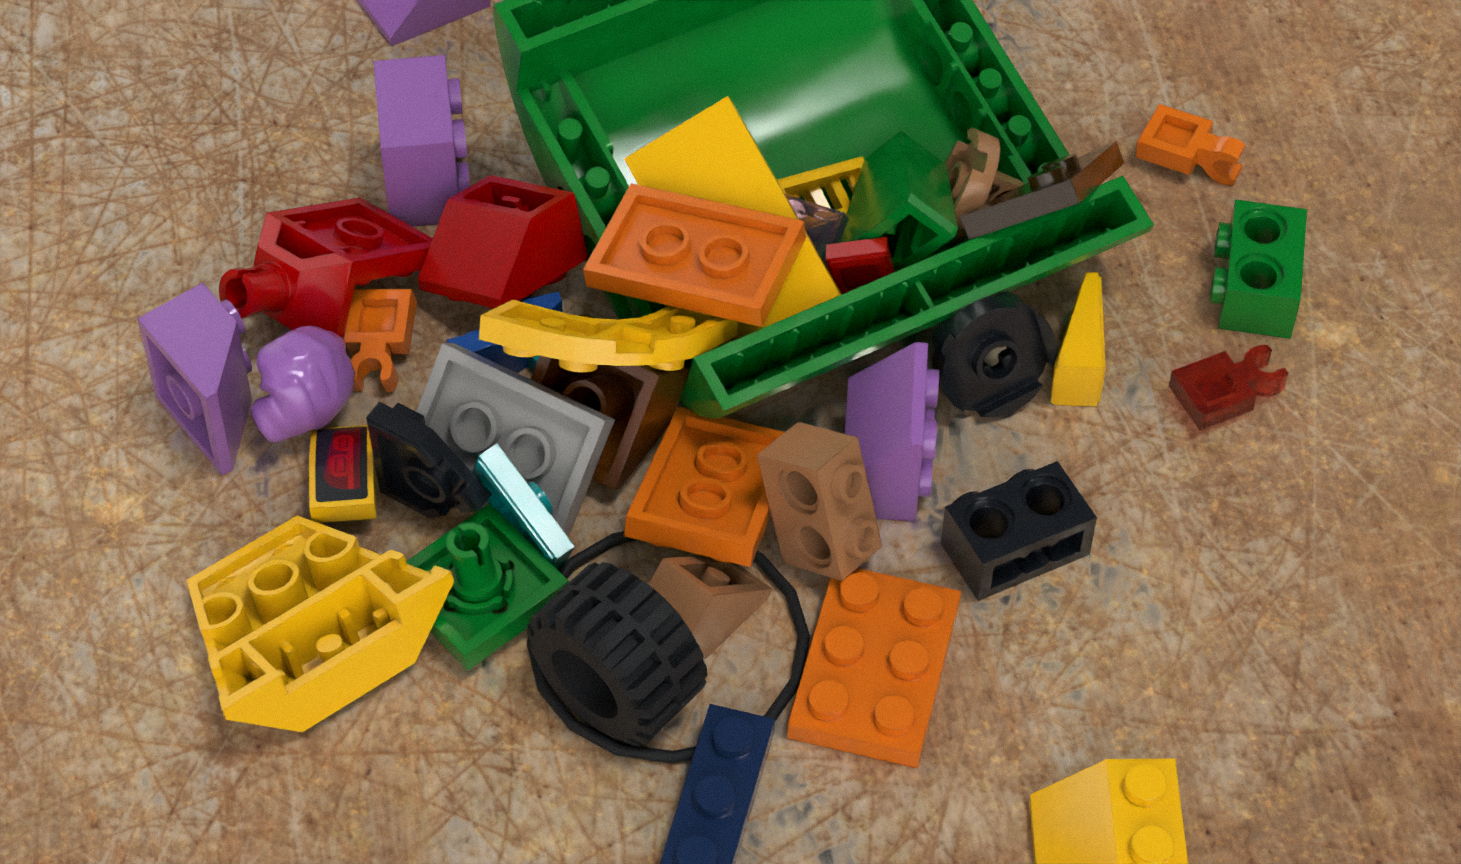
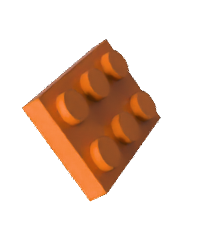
M631 183L583 268L586 287L762 327L806 239L805 222Z
M677 407L627 512L624 537L649 542L658 547H670L711 557L720 562L751 567L771 518L757 454L785 432L724 417L710 419L699 416L690 409Z
M860 568L855 569L843 581L830 577L789 718L787 739L918 768L960 607L962 591Z

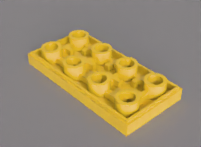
M726 96L624 158L638 185L799 220L729 96ZM806 230L804 244L763 326L738 322L737 336L724 342L725 344L842 295Z

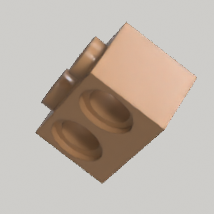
M797 422L757 454L783 563L843 581L882 547L858 437Z

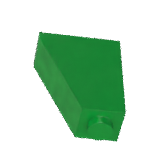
M898 132L864 159L837 243L887 237L895 272L927 258L953 239L958 229L947 165L904 132Z

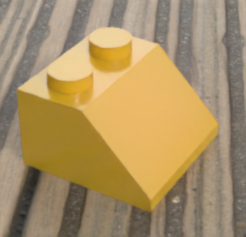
M1175 758L1105 759L1030 794L1029 809L1034 864H1188Z

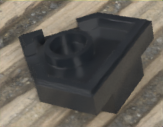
M380 401L367 415L368 431L379 488L382 494L428 518L445 516L450 509L458 508L461 513L478 511L492 495L432 428L426 426L424 415L400 403L391 408Z

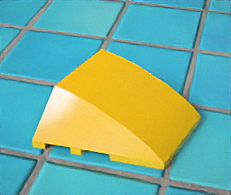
M297 515L190 577L186 581L198 625L205 642L209 665L219 693L218 697L225 719L304 732L415 664L454 583L452 572L436 565L429 572L407 564L404 554L391 549L384 554H379L359 546L356 536Z

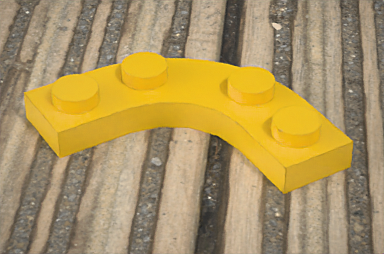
M511 300L480 316L479 340L502 345L503 351L511 356L535 357L540 355L559 359V366L572 372H592L598 368V365H648L659 370L674 371L682 369L685 360L713 350L737 336L738 321L673 306H667L655 313L639 318L599 319L567 314Z

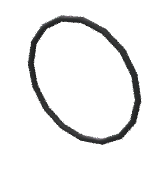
M624 531L612 533L570 557L560 568L559 572L568 579L577 567L613 546L638 540L624 537ZM757 551L753 562L761 568L786 597L798 636L791 678L764 715V717L773 718L776 721L798 690L806 663L810 634L796 590L763 553ZM528 637L527 648L537 690L570 731L616 756L671 764L692 760L696 746L670 751L621 744L578 721L550 687L531 651L528 642L530 639Z

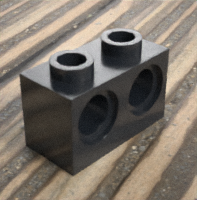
M1056 461L1036 470H1022L1013 475L1007 482L980 493L977 491L965 493L952 504L945 506L941 545L976 599L980 601L1090 555L1097 517L1062 466Z

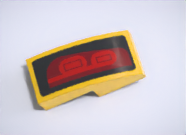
M368 425L311 430L309 450V509L311 520L317 523L376 519L375 482H377V472Z

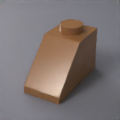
M702 555L663 558L648 584L664 597L684 620L700 646L704 656L702 659L707 658L768 599L773 590L739 564L720 562Z

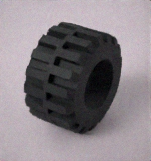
M605 562L589 564L529 619L527 635L530 640L528 642L549 684L578 716L597 730L619 742H626L636 746L649 742L707 683L705 677L708 676L707 666L702 659L704 657L703 653L681 616L650 585L623 568L619 569L613 564Z

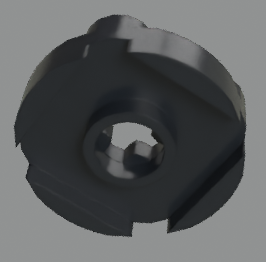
M1004 291L966 306L953 318L941 322L936 327L932 335V344L935 348L932 358V369L939 370V389L956 408L963 412L964 409L976 411L981 417L994 418L1003 416L1024 406L1042 388L1043 385L1038 379L1044 372L1046 363L1052 368L1056 358L1055 335L1050 324L1034 307L1022 301L1013 292ZM1006 346V349L998 354L999 362L989 367L984 361L987 354L997 347Z

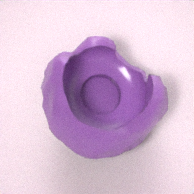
M303 326L285 333L260 348L257 354V367L261 374L260 388L262 391L269 392V395L257 399L251 406L250 413L259 431L272 443H278L291 437L305 434L310 430H318L325 427L348 403L354 388L355 371L350 358L346 355V344L343 338L332 331H327L317 326Z

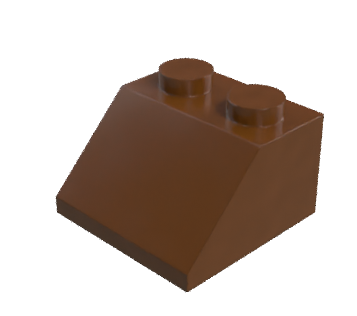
M589 314L578 315L583 317L595 318ZM539 356L531 380L615 419L592 479L613 490H618L670 424L691 367L684 364V367L680 370L665 371L648 365H598V368L592 372H572L559 366V359Z

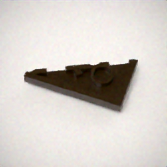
M1117 141L1103 145L1077 158L1076 154H1072L1041 166L1043 171L1027 177L1028 183L963 214L960 217L968 239L970 240L1080 203L1124 164Z

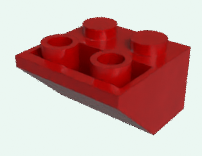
M489 175L447 199L418 276L420 290L446 296L451 301H466L488 307L492 310L511 300L522 301L525 297L543 286L563 280L569 270L589 259L574 192Z

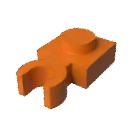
M354 289L344 342L349 354H355L350 359L355 371L353 388L355 392H362L364 378L368 373L376 370L381 371L380 381L385 391L393 392L395 390L399 376L391 358L392 354H410L417 305L412 289Z

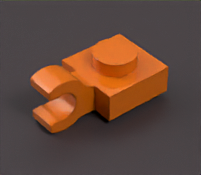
M1159 104L1137 141L1136 158L1190 175L1195 165L1198 164L1214 181L1224 185H1234L1242 171L1243 165L1237 162L1244 152L1246 144L1233 137H1221L1212 134L1214 122L1212 120Z

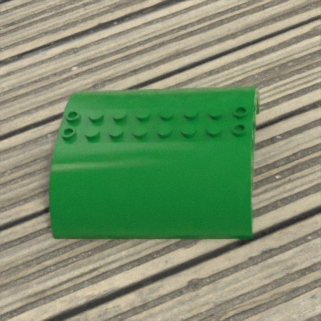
M504 0L494 4L493 7L495 30L502 64L525 138L546 187L574 192L588 258H590L630 184L638 185L624 158L726 96H729L736 106L776 179L861 156L865 159L900 131L904 132L942 162H945L957 141L967 145L970 144L971 140L967 139V130L971 127L999 139L1000 156L997 171L1018 179L1024 184L1028 183L1027 177L1043 171L1041 166L1070 155L973 0ZM1122 175L1099 185L1078 204L970 240L966 235L953 248L943 245L920 262L727 344L723 343L706 353L685 360L684 364L691 368L679 402L699 416L710 419L724 417L950 319L966 306L980 299L995 296L1004 291L1012 292L1151 231L1154 223ZM843 179L841 183L851 202L853 193L846 179ZM822 187L821 189L832 211L835 210L825 188ZM799 196L809 217H812L803 196ZM842 229L815 239L814 246L827 269L826 244L837 243ZM603 291L618 319L643 317L668 306Z

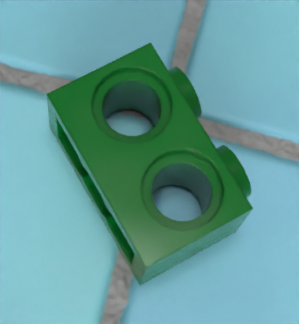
M1235 199L1230 223L1219 222L1215 240L1214 258L1224 259V268H1214L1210 291V303L1220 304L1218 329L1291 339L1301 302L1307 209Z

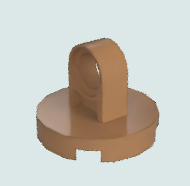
M972 127L967 130V139L971 140L970 144L967 145L957 141L944 162L947 165L958 225L956 236L944 244L948 248L958 245L967 235L960 216L1024 185L1020 180L997 171L1000 156L999 139Z

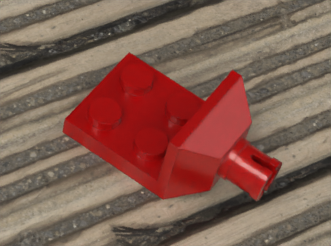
M361 197L267 212L257 245L253 267L230 269L223 274L219 283L220 301L229 300L241 318L251 317L254 314L263 312L291 330L303 326H317L324 330L332 331L343 338L355 285H368L371 283V280L389 276L408 277L414 271L421 270L433 238Z

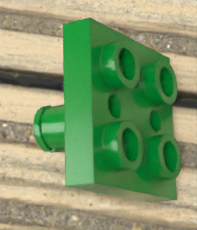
M490 503L406 561L407 564L428 572L435 565L452 572L454 583L430 632L467 671L527 629V625L530 623L529 619L569 583ZM504 605L508 607L503 613L496 614L492 612L495 609H502ZM453 608L457 610L456 612H448Z

